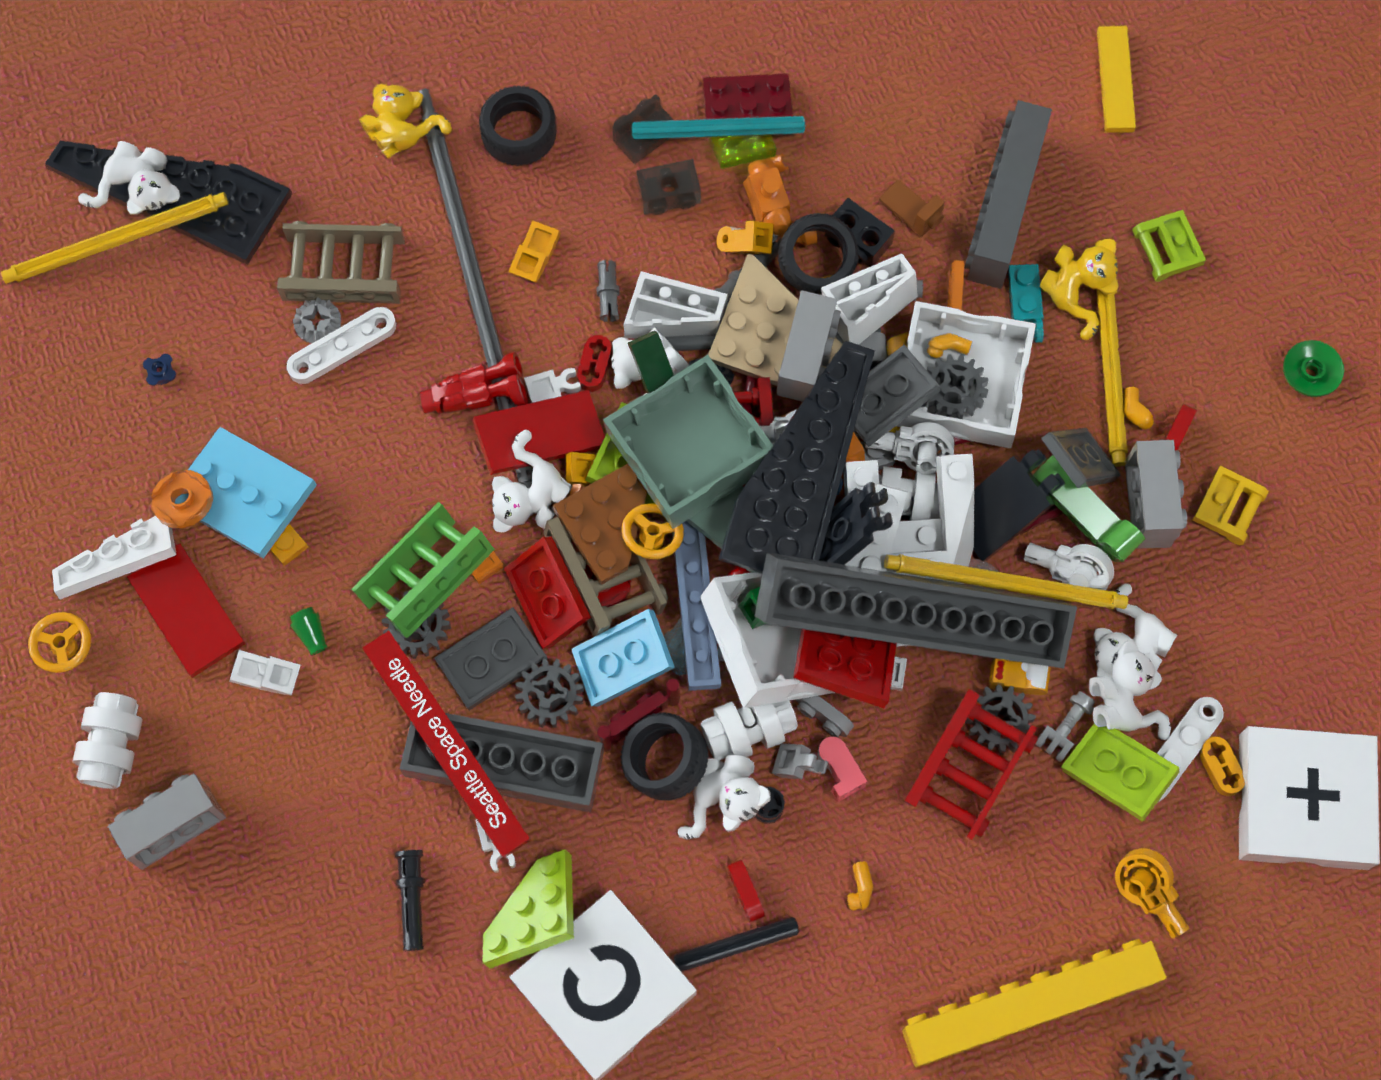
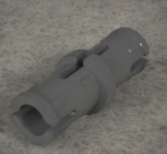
M606 260L597 263L599 286H597L596 292L597 296L600 297V320L608 322L609 310L610 320L614 322L619 319L617 296L620 294V287L616 285V262L608 261L607 272Z

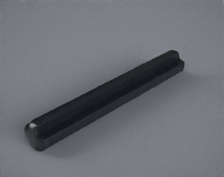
M790 917L674 955V962L681 972L798 935L799 926L795 917Z

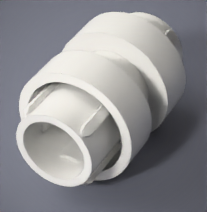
M883 466L882 474L879 475V484L908 492L902 512L903 516H909V521L940 519L938 485L935 483L936 473L922 474L917 471L915 480L901 478V468Z
M102 692L95 696L93 707L85 708L80 728L89 732L87 741L77 742L72 761L79 766L76 777L80 783L99 788L116 789L121 784L122 775L131 773L135 753L126 749L128 740H138L143 721L142 718L136 715L139 705L135 699L121 694Z
M790 701L749 708L742 707L736 709L733 702H729L713 708L714 716L703 720L701 723V729L713 758L717 760L725 759L726 756L730 755L749 757L753 755L751 745L762 741L766 749L785 742L784 734L796 730L798 726Z

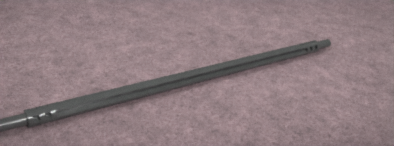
M429 89L420 90L419 93L423 95L421 106L424 113L422 121L424 122L430 115L439 114L434 110ZM434 126L426 136L488 367H491L500 362L504 356L445 136L439 126ZM506 377L493 379L492 384L505 379ZM496 397L499 410L517 406L509 397ZM527 466L515 469L518 482L530 488L532 485L533 467Z

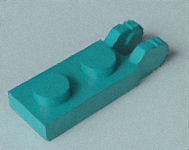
M1039 264L1009 265L1008 282L1012 319L1035 323V342H1043L1044 317L1041 287L1039 286Z

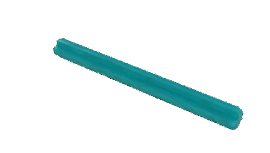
M803 116L641 121L632 123L633 139L802 134L805 132V119Z

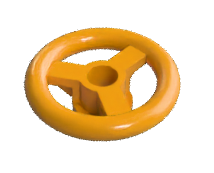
M654 503L643 504L633 508L626 515L622 523L623 540L632 552L647 559H662L670 556L680 547L684 537L683 524L673 529L668 522L658 524L647 520L642 514L658 513L663 515ZM633 522L641 528L638 539L639 544L636 543L631 534ZM675 532L672 542L665 548L660 549L663 545L664 536L667 533Z
M68 612L52 613L42 618L33 627L28 640L29 653L34 663L41 669L53 673L67 672L76 668L87 657L91 647V633L87 624L77 615ZM65 621L72 623L63 633L51 635L42 632L47 626L55 622ZM80 632L82 637V643L78 653L76 654L78 650V644L74 637ZM65 640L64 646L58 648V643ZM38 642L50 646L52 653L57 657L58 663H51L41 656Z

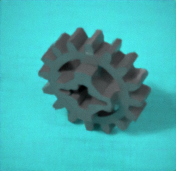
M948 354L946 362L937 358L935 367L929 365L927 371L935 380L938 377L940 378L942 390L928 400L926 406L931 407L935 405V414L937 415L944 411L947 417L957 414L958 419H963L964 412L973 416L975 407L982 408L984 404L982 398H987L988 389L984 387L988 385L989 380L987 377H981L984 368L979 367L975 369V359H971L968 363L964 362L963 354H960L958 360H953L952 355ZM974 384L975 393L971 397L969 389H971V386Z
M442 603L422 623L424 631L419 627L408 638L400 634L388 618L382 619V624L388 627V629L384 630L383 634L390 631L405 654L409 650L412 657L416 659L418 651H423L424 655L428 657L429 648L433 647L437 651L440 650L439 639L443 641L448 640L447 634L443 630L451 629L450 622L445 620L450 615L447 609L441 610L444 606ZM437 617L436 629L432 632L431 624L435 621L434 618ZM412 640H422L421 642H411Z
M543 659L542 667L539 668L535 663H531L532 672L529 674L522 671L521 673L525 682H516V688L522 691V693L515 695L516 701L524 702L519 707L521 714L529 711L528 721L532 723L538 718L539 725L542 728L545 726L546 721H551L553 728H557V720L559 719L565 724L569 723L567 715L571 713L577 716L578 710L575 704L580 705L584 702L583 698L577 695L584 692L583 685L576 684L580 680V675L578 673L570 675L571 665L567 664L564 668H561L559 659H556L553 665H549L547 659ZM544 675H547L545 678L541 679L540 681H535V680L538 679L539 677L544 676ZM561 677L567 681L571 691L561 686ZM550 688H554L555 694H551L550 699H546L544 692L548 693ZM529 696L539 701V710L531 704ZM560 705L564 706L562 709L553 712V710L559 707Z
M997 685L994 692L988 686L985 687L983 690L984 697L980 695L977 701L982 704L981 708L996 717L998 714H1002L1004 716L1003 721L1026 733L1030 727L1028 723L1034 722L1036 715L1028 714L1033 705L1032 703L1023 704L1022 700L1025 694L1013 695V686H1010L1007 692L1002 690L1001 685ZM994 700H1001L999 704L994 706L987 704ZM1012 705L1017 709L1020 716L1015 714ZM967 718L965 721L966 724L973 725L968 735L973 736L977 734L979 738L976 742L979 744L985 742L989 750L998 747L999 754L1003 755L1007 746L1012 752H1015L1018 748L1016 742L1009 738L1000 739L1002 734L988 726L986 727L989 733H986L978 720L974 719L971 721Z
M1161 1037L1154 1038L1153 1045H1151L1148 1038L1142 1039V1048L1136 1044L1131 1045L1129 1048L1133 1056L1123 1055L1122 1060L1128 1066L1119 1069V1073L1127 1075V1080H1172L1176 1074L1178 1075L1177 1080L1194 1079V1075L1186 1072V1068L1193 1065L1192 1061L1183 1062L1181 1059L1186 1051L1182 1049L1175 1052L1173 1050L1175 1042L1172 1040L1164 1046ZM1157 1052L1168 1056L1173 1063L1161 1059L1160 1054ZM1141 1058L1143 1066L1140 1072L1135 1074L1137 1062ZM1154 1069H1161V1071L1169 1070L1168 1073L1163 1074L1159 1078H1144V1076L1153 1072Z

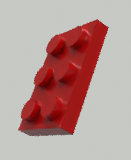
M552 536L541 538L504 568L542 649L553 647L591 618Z

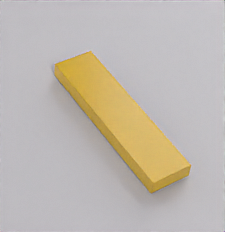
M1099 26L1097 39L1105 133L1134 132L1136 124L1127 26Z

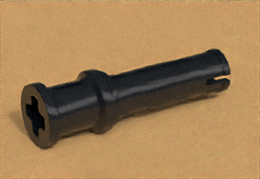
M405 850L394 853V858L398 859L399 879L396 880L397 889H401L403 951L424 950L420 889L425 884V878L421 877L420 858L424 856L422 850Z

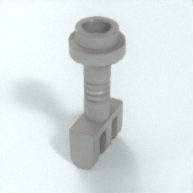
M1080 691L1077 695H1072L1069 701L1073 704V707L1056 731L1047 725L1035 744L1040 748L1045 743L1046 738L1050 739L1052 742L1045 751L1049 755L1052 754L1057 745L1063 748L1056 757L1059 762H1062L1074 745V743L1067 739L1071 729H1073L1084 712L1090 715L1094 709L1092 706L1095 701Z

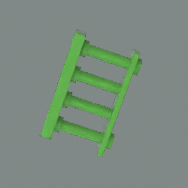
M440 502L351 589L368 609L377 601L390 611L385 616L399 633L406 638L495 550L484 534L473 526L466 535L452 527L456 522ZM443 535L456 544L444 557L431 549ZM421 557L434 566L422 579L409 571ZM399 579L412 588L400 601L387 593Z

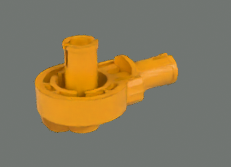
M1147 848L1134 849L1127 853L1115 871V882L1120 893L1130 902L1140 905L1146 915L1149 913L1157 914L1171 938L1186 932L1189 929V925L1186 924L1173 904L1179 894L1173 887L1174 874L1167 859L1160 853Z

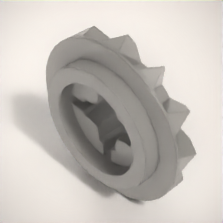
M318 297L312 301L305 300L304 305L296 308V314L293 319L294 328L301 339L314 343L340 328L341 315L338 308L330 300L325 301ZM319 311L321 318L324 320L319 321L316 330L313 322L309 319H314L315 314Z

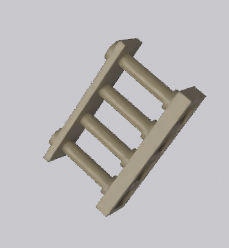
M295 221L292 224L283 223L284 234L288 242H293L290 275L287 278L278 277L277 290L282 301H312L318 297L321 300H330L331 302L400 304L401 291L398 281L391 279L393 245H405V237L401 226L391 223H384L380 226L308 224L303 221ZM305 242L323 243L320 276L317 278L302 277ZM335 243H352L350 275L346 279L332 278ZM364 244H382L379 278L376 280H363L361 278Z
M559 517L546 522L543 533L545 537L552 536L591 616L586 622L593 637L609 630L612 619L651 604L656 616L662 614L668 600L667 593L663 585L657 583L645 558L632 552L630 560L632 566L626 572L600 585L598 580L588 579L584 571L585 565L588 564L580 552H575L571 544L572 539L564 526H562ZM638 577L645 593L608 608L601 606L597 598L598 592Z

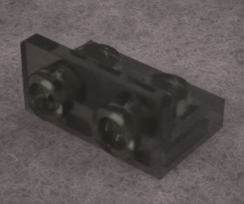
M655 94L650 99L642 100L635 110L627 116H620L612 126L613 141L634 164L670 139H633L632 136L633 122L673 120L661 107V98Z

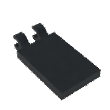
M1032 449L1022 460L1018 455L1012 456L974 489L973 550L982 562L990 559L1055 504L1050 496L1065 484V481L1057 473L1056 475H1049L1039 484L1031 472L1047 459L1040 449L1036 451Z
M869 482L863 487V490L853 489L833 507L819 561L845 565L874 541V532L887 530L892 526L891 513L887 512L884 516L880 517L879 507H877L884 505L888 501L886 488L876 493L875 484Z

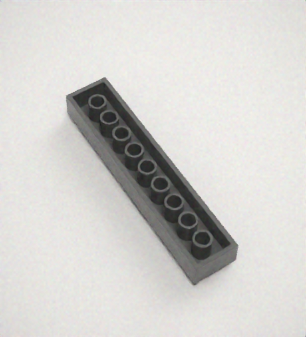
M767 553L755 616L767 624L1064 668L1077 606L1059 599Z

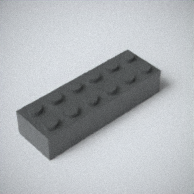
M1018 100L1015 111L1009 110L964 267L970 269L967 278L969 281L1002 289L1051 116V108Z
M445 713L501 796L592 812L604 755L603 743ZM411 722L400 765V770L404 777L454 786Z

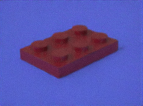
M789 73L703 78L705 119L793 116Z

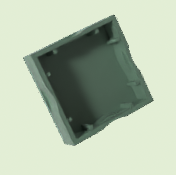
M709 355L672 376L657 390L638 397L603 419L609 437L673 529L746 484L773 446L753 416L740 405L733 393L732 387Z

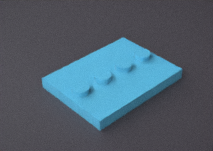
M219 427L188 469L201 474L210 484L214 498L211 509L200 522L263 559L317 486L314 479ZM189 494L178 496L175 504L185 502Z

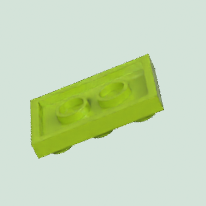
M1095 723L1061 766L1062 772L1142 822L1180 773L1178 766L1119 730L1108 729L1107 726L1098 727Z

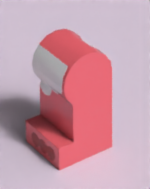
M830 736L825 738L819 746L817 757L818 760L828 761L827 768L837 783L833 786L831 792L837 802H840L865 788L867 780L846 744L838 737Z

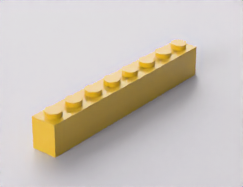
M1139 938L1123 944L1122 948L1124 951L1111 954L1110 949L1091 955L1092 962L1081 965L1080 960H1076L1062 965L1061 969L1063 972L1051 976L1049 970L1031 976L1032 983L1020 986L1019 982L1015 981L999 987L1000 994L989 997L988 993L984 992L970 997L969 1005L958 1008L957 1003H952L939 1008L940 1015L927 1019L926 1013L907 1019L908 1026L902 1029V1033L915 1068L1166 980L1167 977L1153 942L1149 941L1142 944Z

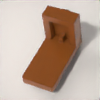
M900 180L891 185L879 199L880 203L921 237L930 228L934 229L944 217L942 212L945 202L935 195L926 203Z

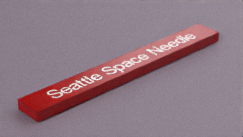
M385 632L362 647L502 858H506L531 841L391 632Z

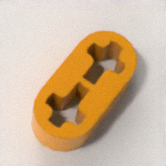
M1216 736L1207 739L1199 751L1200 759L1218 793L1228 797L1234 796L1245 786L1243 770L1225 739ZM1211 745L1215 749L1220 748L1222 750V753L1219 755L1221 765L1216 756H1209L1208 751L1211 749ZM1223 769H1225L1229 777L1236 778L1237 782L1233 784L1234 789L1230 784H1223L1222 780L1226 778Z

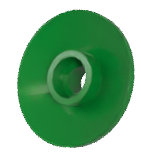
M1307 340L1297 343L1288 351L1283 361V373L1287 382L1295 391L1309 397H1323L1335 391L1341 384L1344 377V364L1338 352L1330 345L1321 341ZM1306 370H1313L1315 376L1309 375Z

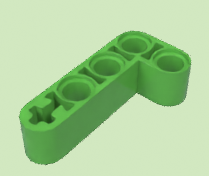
M1052 455L1033 476L1041 484L1049 475L1059 473L1065 484L1050 496L1052 501L1113 562H1123L1146 539L1145 536L1128 520H1120L1089 487L1077 488Z

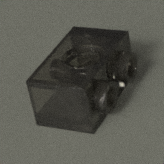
M693 159L636 170V183L644 215H660L667 210L675 208L689 209L701 203V188ZM667 187H672L675 190L672 192H666L663 189Z

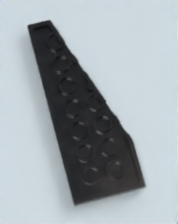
M60 140L45 162L47 169L98 193V186L103 177L104 166L116 148L108 150L96 148L95 145ZM165 155L167 157L165 169L156 172L167 176L170 183L175 185L180 191V198L177 202L166 204L160 209L144 210L140 214L150 217L210 194L214 196L224 192L229 205L218 208L216 212H211L170 228L248 265L292 195L291 189L238 164L226 166L215 164L214 161L203 160V162L185 160L184 157ZM130 182L111 185L108 198L127 207V202L130 198L128 192Z

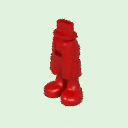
M517 353L506 354L500 362L488 368L484 364L467 368L462 373L450 375L439 382V387L437 383L431 385V389L420 391L424 413L437 411L438 414H442L444 412L466 409L477 410L478 408L493 405L495 402L494 398L502 396L509 397L517 406L528 404L527 392L521 380L523 369ZM506 377L505 379L492 384L491 380Z

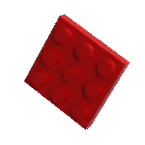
M802 629L793 678L884 709L890 698L897 643Z

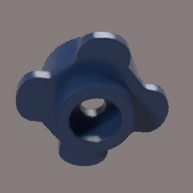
M162 354L161 357L156 359L147 358L143 362V367L147 370L148 374L146 381L149 385H164L175 379L176 372L171 366L173 359L169 354ZM162 368V371L157 372V369Z

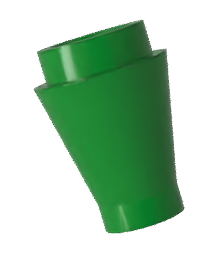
M313 607L305 608L290 616L292 622L290 627L306 646L311 656L321 653L328 648L319 613H315Z

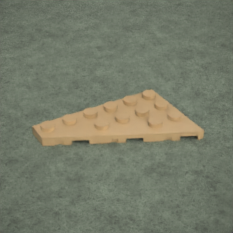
M748 254L708 355L716 365L756 379L770 377V383L778 386V377L798 299L754 255ZM836 337L833 341L830 361L842 345Z

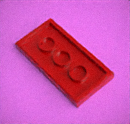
M589 390L477 415L472 420L490 475L531 466L528 463L515 459L512 450L515 437L523 430H529L532 434V439L524 446L525 451L535 453L547 462L565 458L566 454L570 452L586 453L598 450L605 438Z
M181 543L175 546V556L136 570L128 575L127 578L188 674L193 678L246 643Z

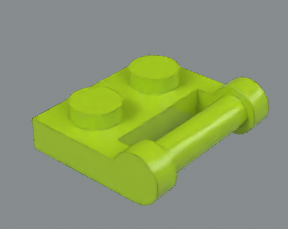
M1183 210L1140 223L1132 229L1135 238L1140 240L1153 268L1152 275L1156 282L1202 266L1206 261ZM1157 231L1171 263L1164 265L1150 233Z

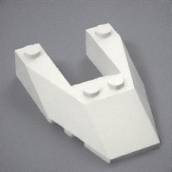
M972 454L936 456L940 519L900 521L891 555L898 556L903 554L934 562L969 567L974 548ZM878 460L845 462L843 469L845 496L855 488L863 490V487L869 482H873L875 486L879 484ZM887 569L886 571L896 573V571L892 569ZM898 573V574H904V575H910V576H917V577H923V578H929V579H935V580H942V579H937V578L929 577V576H919V575H913V574H907V573ZM897 643L896 647H899V646H912V645H906V644H899V643Z

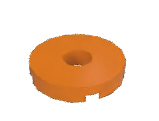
M185 470L186 472L179 474L176 471L168 474L158 482L152 491L151 498L153 500L151 508L162 524L170 528H186L195 525L207 515L211 509L214 497L210 484L201 474L192 470ZM189 494L185 502L175 504L178 496Z

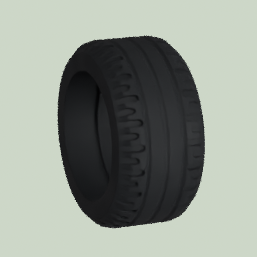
M518 85L500 89L485 101L480 112L479 127L483 144L487 151L502 163L516 166L532 164L540 160L541 157H544L551 150L555 142L557 126L554 109L546 96L534 88ZM516 111L529 112L542 121L539 130L524 140L503 138L495 132L494 128L503 116Z
M814 213L799 218L787 229L778 248L779 267L788 283L799 291L802 290L822 295V287L852 275L858 263L859 249L854 233L846 223L829 214ZM822 231L831 235L838 242L843 257L841 267L834 275L828 278H814L805 274L798 267L794 259L793 248L796 240L803 233Z
M671 713L648 715L631 728L623 741L624 745L621 747L622 755L620 758L621 767L626 779L635 789L653 799L670 801L682 798L694 790L695 786H698L699 782L702 781L701 778L704 777V773H706L705 769L708 766L707 758L709 757L706 741L694 725L678 715ZM680 734L684 744V753L680 765L668 777L661 780H650L646 771V758L651 746L665 735Z

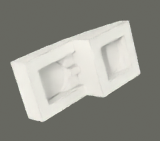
M239 650L229 682L291 696L301 665L272 656L266 658Z

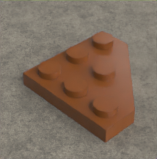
M629 464L622 466L553 505L555 514L559 517L562 525L600 585L628 570L632 551L623 540L622 523L626 515L633 508L645 504L648 493ZM635 522L631 526V534L634 540H636L639 528Z

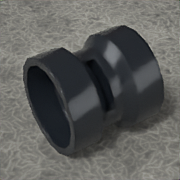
M766 787L770 791V801L762 806L754 817L762 824H772L778 821L783 814L785 801L779 790L774 787Z

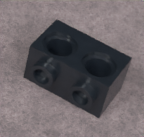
M847 198L832 215L852 226L851 230L858 243L859 264H865L868 267L875 265L893 244L895 230L850 198ZM825 233L828 241L833 246L840 248L838 242L831 235ZM873 241L876 245L867 246L863 242Z

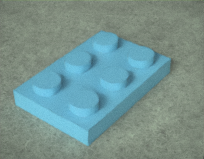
M650 609L571 649L590 704L594 707H598L675 668L654 610Z

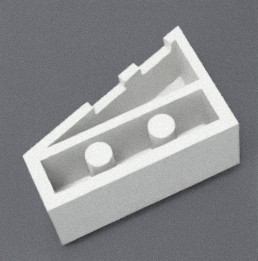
M902 253L821 288L823 296L837 299L836 310L841 311L837 330L838 334L844 342L849 341L858 345L918 297L916 272Z
M641 271L625 318L624 336L627 339L639 338L648 334L654 328L664 337L717 334L727 308V294Z

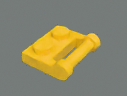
M1219 466L1193 521L1227 537L1234 544L1243 545L1248 536L1246 531L1260 502L1265 501L1269 491L1265 487L1225 467ZM1243 491L1249 495V498L1236 525L1233 526L1227 522Z

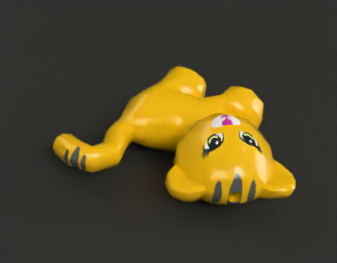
M378 84L373 90V109L378 117L365 114L359 119L366 134L372 141L376 140L378 147L388 159L400 151L415 146L418 140L428 134L434 126H439L444 135L452 132L450 121L443 115H430L417 127L405 122L404 120L408 118L412 111L420 107L423 95L419 92H410L399 85L387 86Z
M1104 239L1097 246L1086 248L1078 260H1074L1072 249L1063 245L1055 257L1056 264L1061 268L1057 273L1048 270L1039 285L1043 291L1051 296L1052 301L1059 309L1070 313L1075 318L1087 321L1088 324L1080 332V337L1083 340H1089L1094 336L1100 323L1095 311L1078 305L1080 285L1084 284L1086 287L1099 289L1106 294L1117 293L1119 287L1116 278L1118 273L1117 257L1115 256L1116 241L1113 239Z

